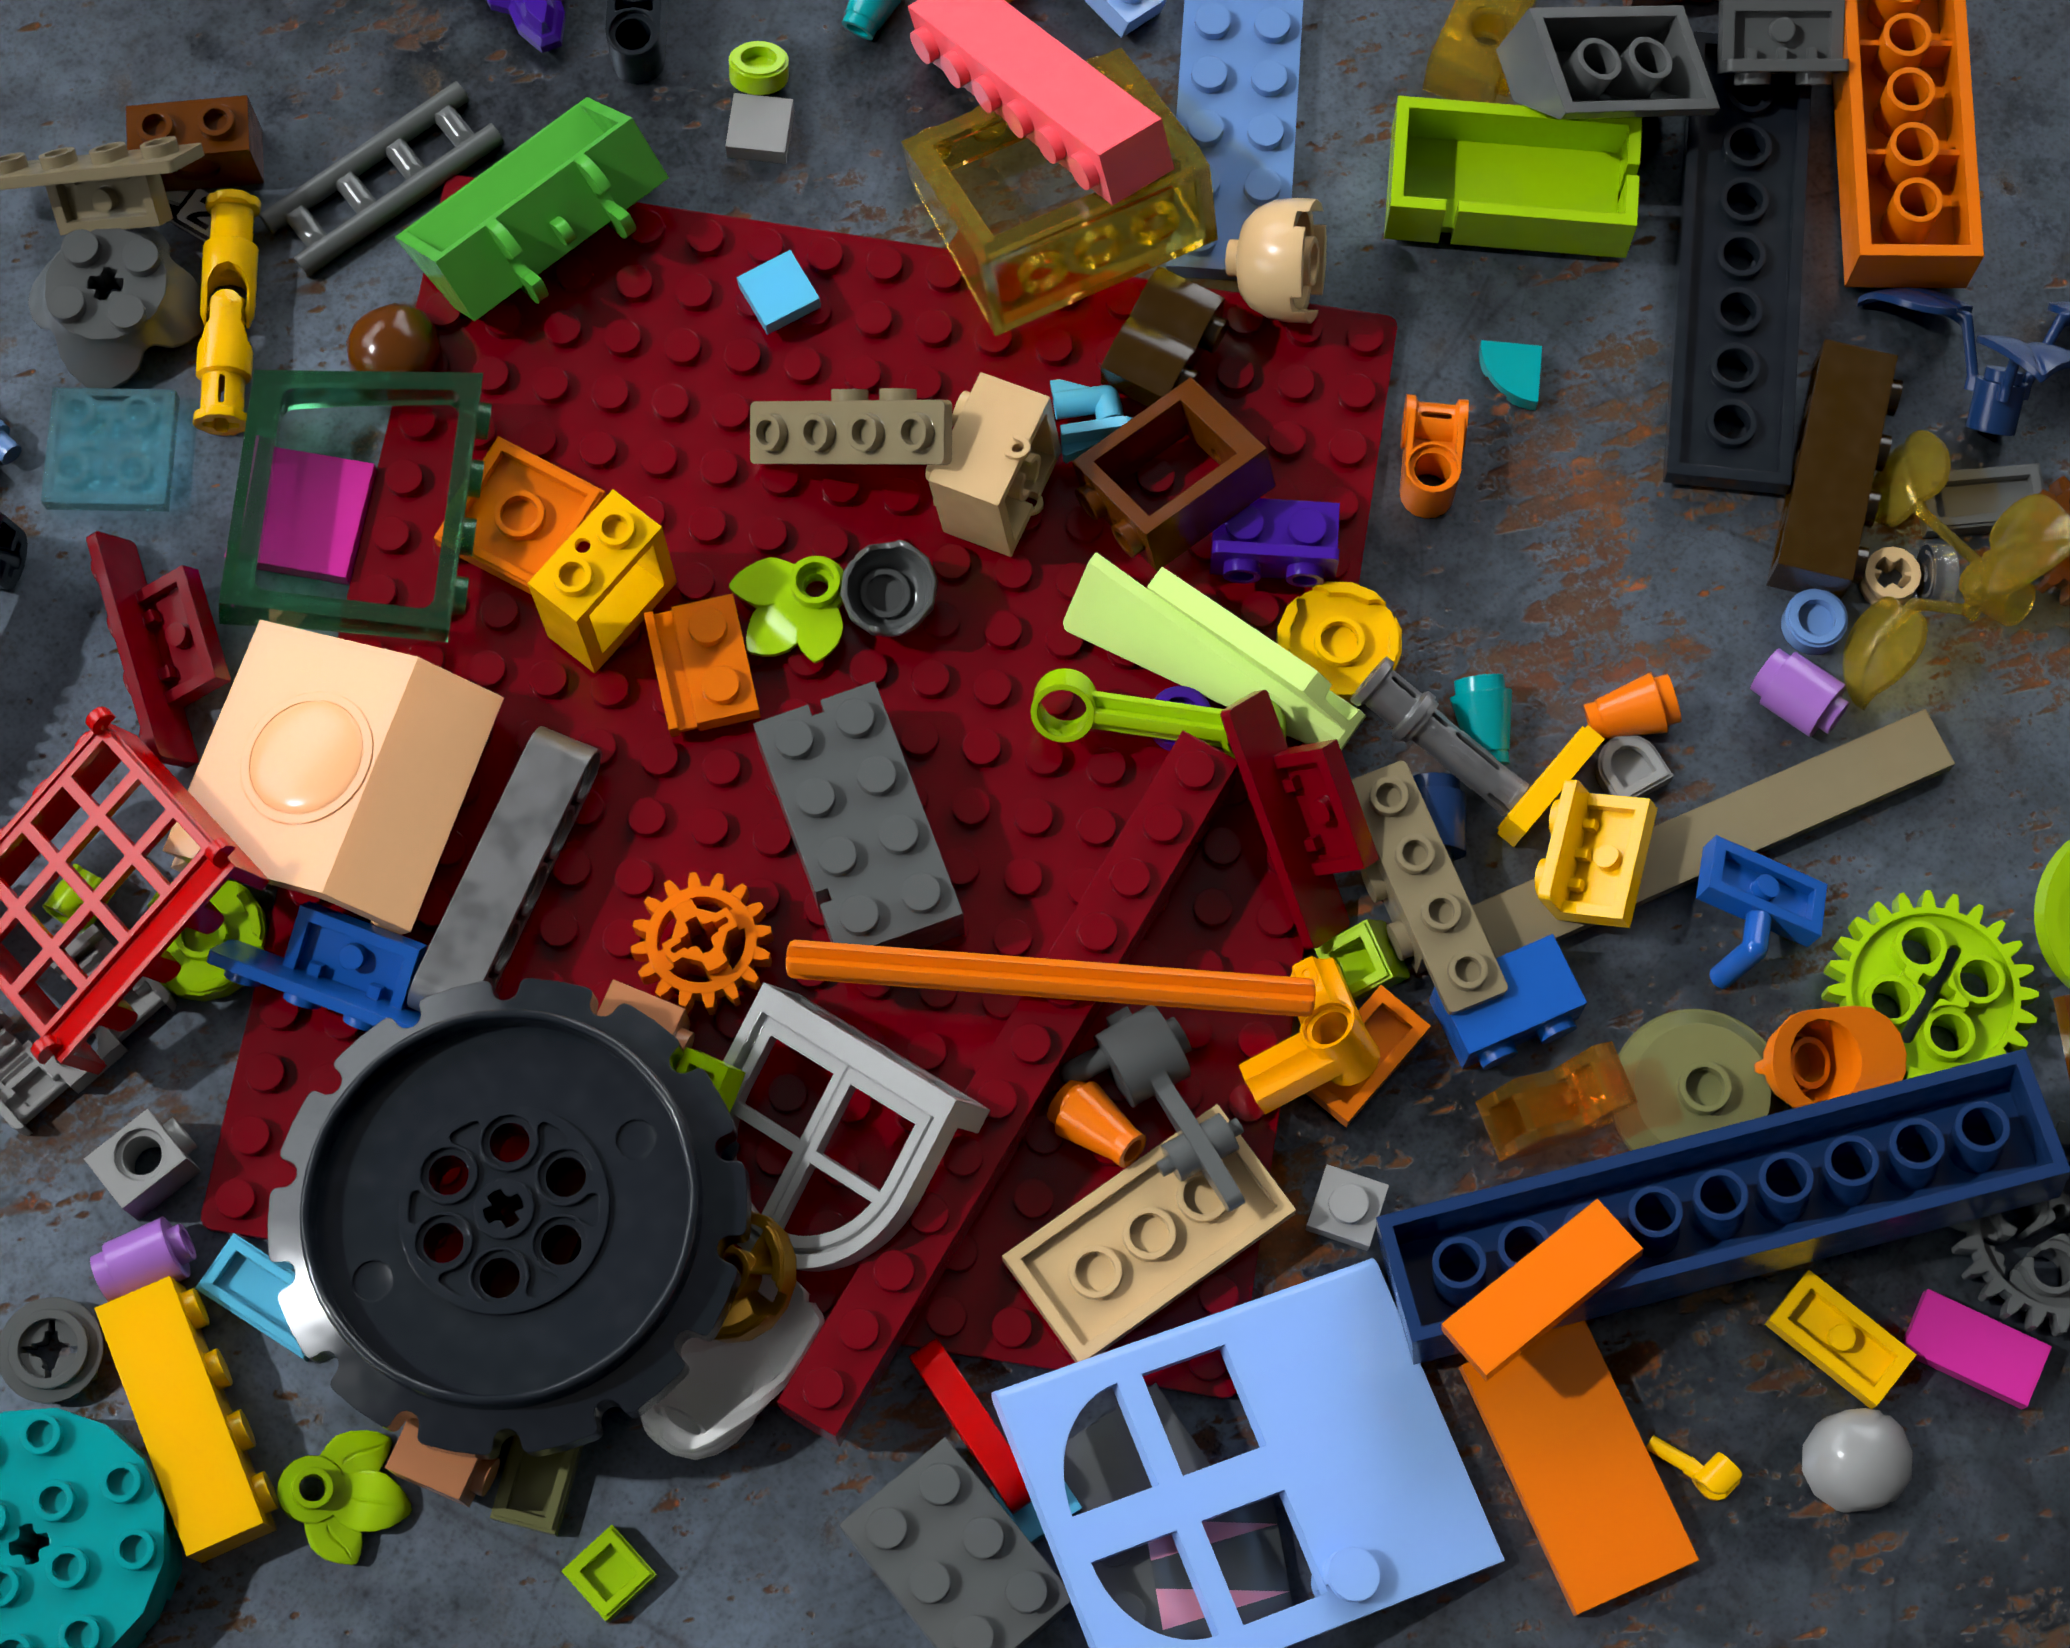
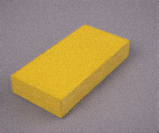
M1589 725L1586 727L1582 726L1497 827L1499 830L1497 834L1511 846L1515 847L1562 791L1564 781L1575 776L1605 739Z

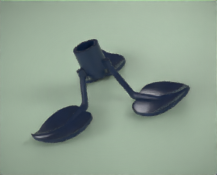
M1910 287L1873 291L1858 298L1857 307L1877 301H1885L1916 311L1942 314L1960 325L1963 334L1967 373L1964 389L1974 391L1966 426L1978 431L2015 436L2023 400L2029 399L2031 387L2035 379L2042 383L2054 373L2070 368V350L2054 345L2061 331L2065 327L2070 326V301L2049 303L2047 310L2059 314L2056 316L2042 343H2024L2022 340L2000 335H1977L1976 343L1985 345L2009 358L2007 367L1986 365L1984 376H1980L1978 373L1973 316L1971 314L1973 310L1972 305L1943 293ZM2019 366H2021L2022 368H2024V369L2026 370V373H2025L2024 376H2023V372L2018 371Z

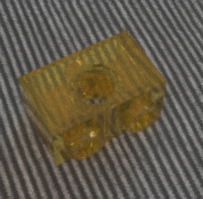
M1456 0L1428 59L1422 89L1449 100L1494 103L1498 94L1508 98L1510 90L1496 49L1529 8L1536 7L1537 0ZM1488 37L1495 40L1498 44L1485 45L1478 42L1476 38Z

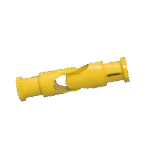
M220 189L209 193L205 201V208L211 214L210 239L204 242L202 253L200 316L205 327L197 347L196 377L201 381L200 409H197L193 414V425L195 428L209 434L230 436L246 432L250 424V417L244 412L245 385L250 383L252 379L253 350L248 341L244 326L246 322V328L250 329L255 316L259 249L252 241L254 218L260 214L261 202L258 197L243 190ZM235 285L242 287L246 291L247 302L231 289H220L211 296V294L219 286ZM222 391H224V401H223V402H221V393H222Z

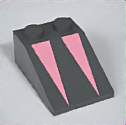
M1273 1496L1202 1523L1243 1625L1293 1606ZM1172 1535L1092 1564L1100 1582L1111 1598L1124 1612L1141 1625L1171 1638L1198 1640L1212 1637Z

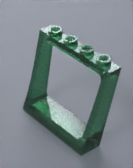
M254 370L219 596V624L257 626L259 620H264L298 629L448 642L451 615L465 614L469 585L468 577L457 576L459 555L472 556L477 519L465 517L467 496L480 498L485 461L472 459L475 439L487 440L492 403L480 402L483 373ZM450 405L456 408L459 417L434 599L429 606L413 608L269 591L257 586L281 421L287 412L295 409L357 406Z

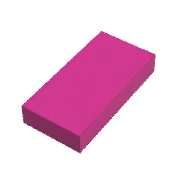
M1930 1289L1922 1293L1902 1341L1906 1347L1917 1354L1914 1358L1915 1360L2021 1410L2028 1407L2052 1346Z

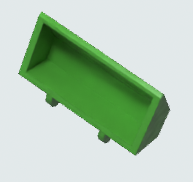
M586 97L395 236V239L456 310L476 321L519 288L535 303H539L548 297V290L538 274L606 224L622 238L626 239L636 231V225L626 209L669 177L632 117Z

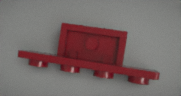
M96 531L86 537L92 559L91 571L99 583L108 614L107 626L115 639L124 670L123 681L132 697L140 725V739L163 764L189 768L197 764L199 758L184 707L231 681L199 570L181 565L152 583L147 584L135 543L131 540Z
M1254 691L1222 710L1220 717L1303 947L1305 949H1315L1325 944L1350 925V920L1333 873L1366 869L1378 861L1379 856L1338 740L1334 739L1288 747L1268 691Z

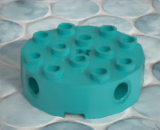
M59 1408L4 1411L0 1413V1648H137L147 1637L145 1634L159 1620L166 1600L171 1599L182 1571V1543L150 1458L117 1430L106 1424ZM43 1536L49 1539V1546L39 1550V1561L30 1557L31 1548L37 1545L38 1537Z

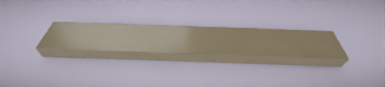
M1921 710L1654 826L1635 908L1698 881L1703 847L1716 835L1760 854L1950 771L1955 762L1927 710ZM1535 878L1472 905L1495 958L1551 934L1554 935L1558 942L1597 925L1557 920L1538 899L1535 890Z

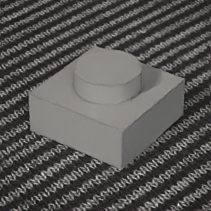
M1327 1164L1305 1230L1368 1251L1377 1225L1376 1217L1380 1216L1389 1185Z

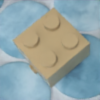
M980 372L972 391H963L954 407L952 414V426L954 428L952 430L951 463L948 465H927L925 477L931 488L933 504L937 508L943 532L1012 557L1030 517L1037 515L1043 509L1044 502L1041 494L1062 451L1049 396ZM1028 497L1037 501L1034 507L1033 504L1025 501Z

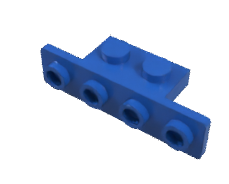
M308 901L299 907L285 957L235 939H230L211 948L206 962L224 969V976L237 984L250 987H259L264 984L283 991V998L295 1006L306 1009H320L322 1006L344 1015L343 1021L346 1024L359 1030L368 1031L385 1018H392L402 1028H410L418 1023L421 1012L408 1007V993L428 945Z

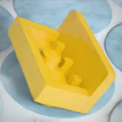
M1566 779L1564 781L1561 797L1553 802L1550 810L1549 829L1551 839L1547 856L1539 861L1535 872V890L1538 899L1557 920L1630 928L1658 809L1651 799L1589 793L1579 780Z

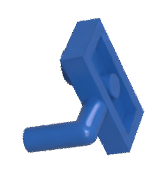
M1718 835L1713 837L1702 850L1696 899L1745 920L1742 943L1711 968L1709 975L1713 984L1718 988L1727 989L1764 959L1768 952L1770 931L1807 948L1822 936L1827 884Z

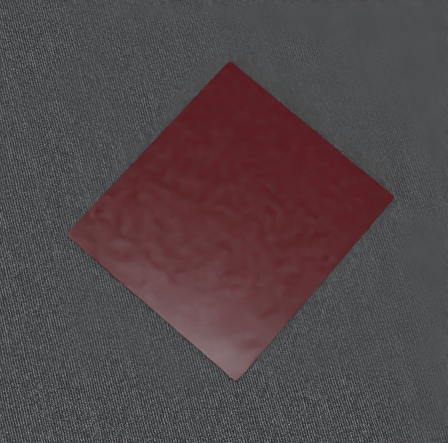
M454 175L444 184L440 203L475 178ZM639 202L626 209L636 225V231L626 239L622 238L606 224L538 274L549 293V296L539 303H535L519 288L479 319L473 321L456 310L423 273L415 308L422 310L437 329L440 342V357L431 372L428 373V380L425 385H409L403 388L399 393V400L392 404L337 638L420 657L504 697L413 928L411 932L402 934V936L426 944L429 947L529 739L538 727L543 726L600 749L602 757L594 783L495 988L500 1000L513 998L518 992L521 981L526 978L560 981L589 988L598 999V1010L613 979L656 996L655 991L660 980L644 985L638 971L648 962L635 961L631 953L632 945L646 941V939L636 935L633 929L634 920L651 919L652 916L648 912L644 901L647 897L657 899L660 902L668 898L664 886L666 881L671 880L679 890L688 888L689 873L696 872L701 885L710 886L714 876L719 873L724 875L726 891L729 893L741 883L747 886L749 898L745 906L761 902L764 906L766 916L756 925L771 926L774 941L759 946L768 951L772 958L771 967L761 968L755 966L754 968L761 986L764 982L804 996L964 1093L1022 996L793 979L787 975L786 952L790 941L830 942L824 926L822 913L819 912L760 752L753 723L805 705L809 706L812 716L822 713L820 700L875 681L964 917V935L925 949L1045 958L1170 751L1160 747L1152 737L1092 728L1082 738L1072 742L1052 741L1038 732L1031 719V706L1035 688L1044 675L1062 668L1074 669L1086 675L1094 684L1096 691L1155 699L1163 690L1174 686H1181L1067 632L1063 626L1064 617L1086 566L1095 552L1146 588L1158 571L1140 554L1134 558L1130 557L1118 544L1112 533V526L1103 517L1095 521L1084 511L1075 495V490L1080 485L1072 461L1068 463L1063 462L1062 452L1041 494L1044 502L1043 509L1037 515L1030 517L1012 557L943 532L937 508L933 504L931 488L925 477L927 465L753 464L750 460V407L754 401H831V389L869 390V400H879V389L904 388L917 389V400L951 401L953 414L954 407L961 393L965 390L971 392L980 372L1049 396L1061 446L1060 425L1096 420V415L1056 420L1050 380L1061 379L1089 387L1102 385L1101 365L1120 329L1130 317L1149 279ZM791 250L818 294L821 308L767 335L738 287L737 277ZM1206 288L1225 298L1223 318L1229 320V325L1217 350L1213 354L1205 350L1195 364L1194 368L1200 371L1197 383L1267 448L1276 486L1260 498L1340 503L1338 530L1339 563L1335 582H1353L1359 585L1397 333L1396 320L1392 316L1309 303L1307 309L1319 310L1316 319L1311 324L1287 323L1268 319L1254 311L1238 292ZM1119 393L1124 416L1134 418L1148 408ZM1185 435L1117 485L1150 516L1220 465L1194 440ZM499 436L604 490L606 496L614 489L662 526L677 583L652 610L653 614L671 611L673 606L732 594L733 592L730 590L729 584L733 578L744 568L765 558L774 557L795 564L806 557L823 556L835 561L844 571L856 554L866 546L897 540L910 543L929 557L938 580L934 610L919 628L906 635L896 637L870 635L850 620L843 603L839 608L844 628L840 642L831 654L818 663L809 660L798 645L788 653L776 657H761L748 653L746 648L747 629L756 608L733 593L761 718L703 731L693 729L680 732V736L671 738L645 619L596 673H593L547 636L531 594L436 545L434 536ZM1028 497L1025 500L1033 504V507L1037 504V501ZM1212 532L1164 566L1165 569L1275 643L1277 628L1287 606L1296 597H1301L1304 593L1312 591L1313 588L1293 586L1287 583L1286 579L1261 578L1257 582L1246 584L1234 583L1224 579L1223 575L1210 574ZM583 541L580 542L576 550L584 553L590 549L591 545ZM814 581L806 587L805 592L812 597H819L826 593L828 586L821 581ZM1066 690L1053 691L1041 700L1044 709L1051 716L1060 720L1077 719L1086 711L1085 702L1081 697ZM1205 697L1209 702L1211 708H1227L1226 706ZM1286 735L1288 747L1305 745ZM1213 746L1214 748L1224 752L1222 747ZM1239 767L1235 786L1128 965L1290 977L1292 966L1302 961L1304 947L1292 919L1291 911L1274 864L1271 861L1268 847L1249 800ZM278 887L264 950L285 957L299 907L308 901L370 923L371 920L326 900ZM712 905L696 906L699 909L715 913L722 910V908ZM674 918L668 923L663 932L660 950L663 949L662 943L672 938L676 925ZM703 934L697 935L692 939L694 946L699 947L702 953L708 952L713 948L712 941L705 939ZM746 936L742 938L743 943L732 950L729 961L732 969L737 965L743 954ZM692 974L682 978L691 982H709L708 978ZM264 984L254 988L201 1212L202 1224L208 1230L230 1235L235 1233L242 1237L268 1241L267 1225L270 1193L275 1188L291 1185L297 1175L296 1168L290 1166L280 1156L292 1122L306 1097L312 1091L326 1095L332 1094L339 1089L342 1078L341 1074L334 1067V1062L349 1046L367 1032L346 1024L343 1021V1014L322 1006L320 1009H306L295 1006L283 998V991ZM744 984L740 986L738 992L741 1005L737 1007L733 1006L726 996L717 999V1010L714 1015L708 1014L703 1001L695 1000L693 1008L687 1014L691 1022L689 1031L695 1033L691 1049L704 1052L723 1061L760 988L755 990ZM675 994L668 1002L679 1006V995ZM1105 1002L1072 1059L1095 1047L1093 1036L1108 1028L1106 1017L1126 1006L1134 1014L1148 1005ZM1155 1006L1165 1020L1174 1017L1178 1021L1190 1042L1192 1051L1185 1054L1191 1069V1076L1174 1086L1194 1117L1198 1118L1218 1104L1230 1121L1237 1118L1244 1130L1240 1135L1270 1174L1280 1107L1264 1114L1246 1084L1239 1065L1290 1038L1294 1016ZM777 1039L745 1104L798 1138H801L833 1073ZM1107 1070L1086 1081V1083L1097 1082L1132 1125L1146 1136L1145 1147L1134 1162L1177 1133L1155 1097L1132 1108L1119 1092ZM1061 1079L1057 1082L900 1346L920 1349L937 1338L946 1352L952 1355L1049 1371L1076 1363L1002 1261V1255L1127 1168H1122L1111 1159L1066 1140L1055 1133V1125L1048 1120L1047 1112L1052 1099L1065 1085ZM856 1088L823 1154L881 1190L915 1124ZM740 1119L737 1142L740 1144V1151L737 1154V1161L742 1162L749 1173L751 1202L757 1211L762 1214L793 1152ZM516 1135L509 1138L502 1146L500 1152L501 1161L509 1163L522 1158L529 1148V1136ZM456 1167L449 1170L443 1176L440 1183L441 1194L453 1195L461 1191L468 1180V1168ZM816 1167L784 1231L798 1236H812L831 1232L855 1219L871 1202ZM505 1206V1207L501 1210V1213H502V1214H504V1211H505V1209H506L507 1206ZM453 1233L446 1235L439 1241L435 1250L436 1262L446 1263L452 1261L460 1254L464 1242L462 1234ZM1260 1240L1102 1353L1251 1301ZM734 1244V1247L742 1249L737 1244ZM862 1260L830 1271L810 1272L796 1270L797 1282L807 1290L809 1302L816 1303L825 1321ZM1220 1350L1143 1376L1147 1387L1157 1383L1159 1388L1163 1390L1217 1399H1229L1236 1394L1235 1386Z

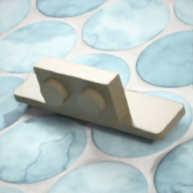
M174 136L147 141L139 146L140 149L127 150L125 142L108 143L89 150L87 155H77L74 147L51 150L39 155V160L27 161L24 152L11 153L0 156V190L45 186L60 235H67L78 229L92 231L95 229H133L161 226L173 219L160 174L178 171L205 156L201 143L178 145L177 138Z
M881 388L879 389V400H869V390L831 389V401H754L750 407V460L753 464L948 465L952 461V403L949 400H917V389Z
M1398 761L1352 779L1379 856L1378 861L1366 869H1361L1362 878L1373 902L1377 903L1382 900L1392 920V923L1386 926L1388 937L1399 960L1402 961L1409 958L1416 975L1425 971L1429 972L1442 1004L1449 1015L1458 1014L1503 996L1508 989L1507 982L1405 761Z

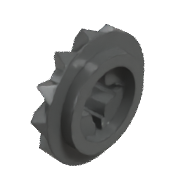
M46 1297L26 1304L11 1316L0 1334V1373L2 1378L16 1394L33 1402L51 1405L66 1399L78 1398L80 1391L90 1382L98 1379V1369L102 1357L107 1353L103 1342L101 1325L87 1308L67 1298ZM55 1330L58 1332L59 1342L77 1350V1353H69L68 1356L57 1358L55 1368L52 1369L51 1374L48 1371L47 1361L26 1352L27 1350H37L38 1347L49 1345L51 1335L54 1334Z

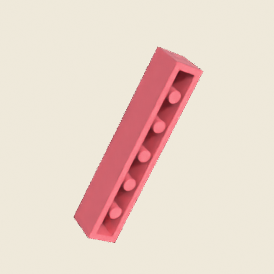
M917 0L908 6L915 29L910 33V39L920 59L926 64L933 63L940 68L954 87H964L974 95L980 106L987 113L994 111L1003 118L1017 137H1027L1039 147L1043 156L1050 163L1055 164L1058 162L1072 173L1076 182L1084 190L1092 189L1113 206L1174 170L1162 118L1005 0Z

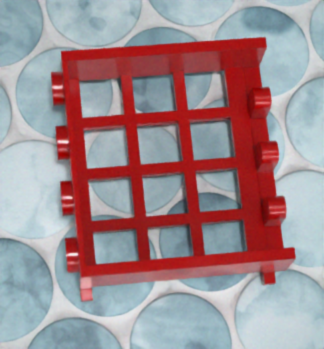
M103 706L95 708L88 714L85 723L90 730L77 740L70 754L49 778L43 780L35 788L32 797L13 819L0 829V900L8 908L0 918V990L40 1035V1038L33 1043L30 1049L31 1054L39 1063L45 1065L54 1055L61 1064L97 1075L107 1065L86 1040L99 1025L123 1032L135 1024L138 1014L123 998L142 976L160 983H167L179 974L181 965L166 949L186 927L203 934H210L223 924L224 916L210 902V899L225 882L232 878L261 891L270 882L263 872L137 735L111 724L116 716L110 709ZM122 761L130 769L129 773L107 798L99 804L91 795ZM142 783L166 810L135 844L111 817ZM82 807L90 817L59 851L51 840ZM178 822L200 846L201 850L170 884L146 856ZM102 830L124 854V857L99 886L93 890L71 863L94 836ZM41 853L49 864L27 889L18 896L11 886ZM137 869L160 896L129 930L106 902L131 873ZM61 876L84 903L53 937L30 909L57 878ZM95 915L119 943L88 977L66 952L65 948ZM19 922L43 948L25 969L1 943ZM53 962L58 965L77 987L75 993L60 1010L36 983Z

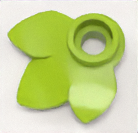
M823 556L806 557L795 564L779 558L769 557L759 560L739 572L730 582L729 588L738 598L756 608L747 629L746 648L748 653L761 657H776L788 653L798 645L803 654L814 663L820 662L831 654L838 646L844 629L839 608L843 604L840 593L844 572L840 565L832 559ZM814 581H821L828 586L826 593L819 597L808 595L805 589Z
M359 1430L339 1434L327 1444L319 1456L308 1455L300 1457L291 1462L280 1475L277 1484V1498L280 1507L291 1519L303 1523L310 1548L324 1560L343 1565H356L362 1550V1532H376L388 1529L401 1522L412 1511L411 1504L402 1488L387 1474L379 1472L392 1444L391 1438L382 1433ZM316 1477L322 1481L324 1495L320 1500L308 1501L301 1496L299 1485L304 1478Z

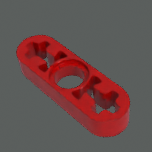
M935 1338L908 1356L926 1387L1012 1515L1031 1503L1032 1501L1009 1444L938 1339Z

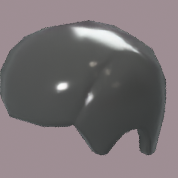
M897 540L894 542L872 544L859 551L855 558L847 565L843 572L840 596L850 620L873 636L896 637L906 635L919 628L934 610L938 580L929 557L910 543Z

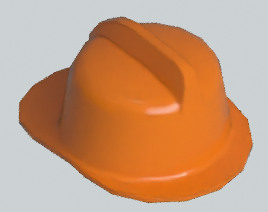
M1843 1006L1810 1009L1790 1015L1769 1037L1763 1051V1059L1754 1064V1070L1758 1074L1765 1075L1767 1084L1776 1096L1793 1108H1798L1902 1081L1906 1073L1907 1053L1901 1033L1888 1017L1873 1008Z

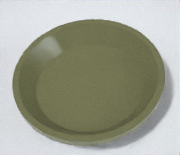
M1684 1009L1669 1012L1650 1020L1640 1027L1627 1040L1619 1052L1609 1081L1610 1111L1615 1127L1625 1145L1632 1151L1786 1111L1787 1103L1773 1093L1766 1082L1765 1075L1758 1074L1754 1070V1064L1763 1059V1051L1766 1046L1764 1039L1736 1018L1705 1009Z

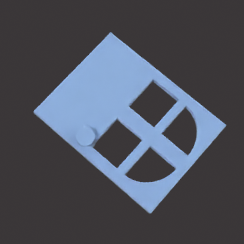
M1373 1258L994 1391L991 1395L997 1415L1089 1648H1287L1505 1561L1421 1363L1413 1365L1397 1307L1379 1265ZM1220 1350L1260 1448L1183 1476L1143 1376ZM1112 1388L1152 1488L1072 1516L1064 1482V1456L1069 1433L1084 1406L1101 1392ZM1279 1494L1312 1573L1311 1588L1315 1598L1243 1625L1202 1523ZM1172 1535L1212 1637L1198 1640L1171 1638L1141 1625L1124 1612L1111 1598L1100 1582L1092 1564Z

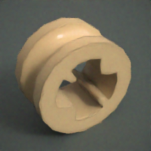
M1894 546L1883 547L1875 551L1868 559L1864 577L1859 585L1860 592L1865 600L1874 607L1885 610L1897 609L1908 602L1919 586L1921 579L1920 565L1915 557L1905 549ZM1896 569L1902 575L1897 585L1892 583L1883 587L1877 581L1882 571L1889 573Z

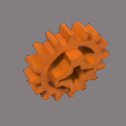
M696 872L689 873L688 888L679 890L671 880L666 881L664 886L668 898L660 902L657 899L647 897L644 903L652 916L651 919H639L633 922V929L636 935L646 939V941L631 946V953L635 961L648 962L638 971L643 984H652L660 980L655 991L656 996L668 1001L675 994L679 995V1006L685 1008L687 1014L693 1008L695 1000L704 1002L709 1015L716 1014L717 999L725 996L733 1006L741 1005L738 988L744 984L751 989L758 990L761 983L754 971L755 966L763 968L771 967L772 964L771 954L759 947L774 941L771 926L756 925L766 916L763 904L757 902L745 906L749 898L747 886L741 883L729 893L726 891L724 875L719 873L714 876L710 886H702ZM712 905L720 907L722 910L715 913L699 909L696 906ZM674 918L676 925L672 938L662 943L663 949L660 950L663 932L668 923ZM703 934L705 939L712 941L713 948L708 952L702 953L699 947L694 946L692 939L697 935ZM746 936L743 954L737 965L732 969L729 965L732 950L742 944V938ZM692 974L708 978L709 982H691L682 978Z

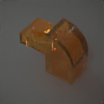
M1610 1041L1591 1046L1553 1070L1514 1078L1475 1103L1499 1162L1537 1154L1593 1133L1613 1122L1612 1116L1638 1101L1614 1044Z

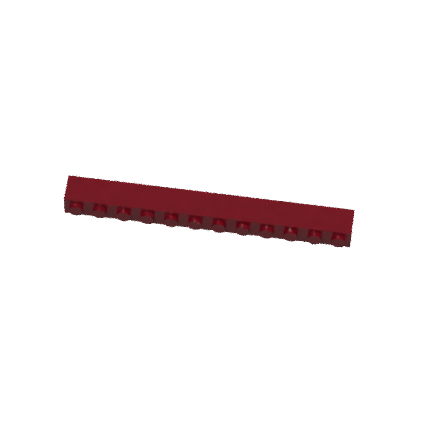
M1182 730L1045 958L1128 965L1235 786L1238 770L1236 759ZM1022 996L964 1091L965 1095L990 1109L979 1133L957 1128L910 1218L889 1242L862 1260L779 1397L777 1403L783 1414L835 1445L841 1446L1059 1081L1062 1065L1072 1059L1105 1002Z

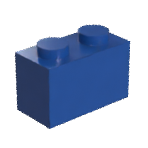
M1553 934L1496 958L1508 985L1506 993L1501 997L1458 1014L1449 1015L1434 986L1429 1002L1462 1069L1480 1062L1483 1070L1493 1068L1515 1057L1518 1054L1516 1046L1535 1037H1539L1542 1044H1547L1568 1035L1577 1028L1574 1021L1579 1019L1587 1005V1001Z

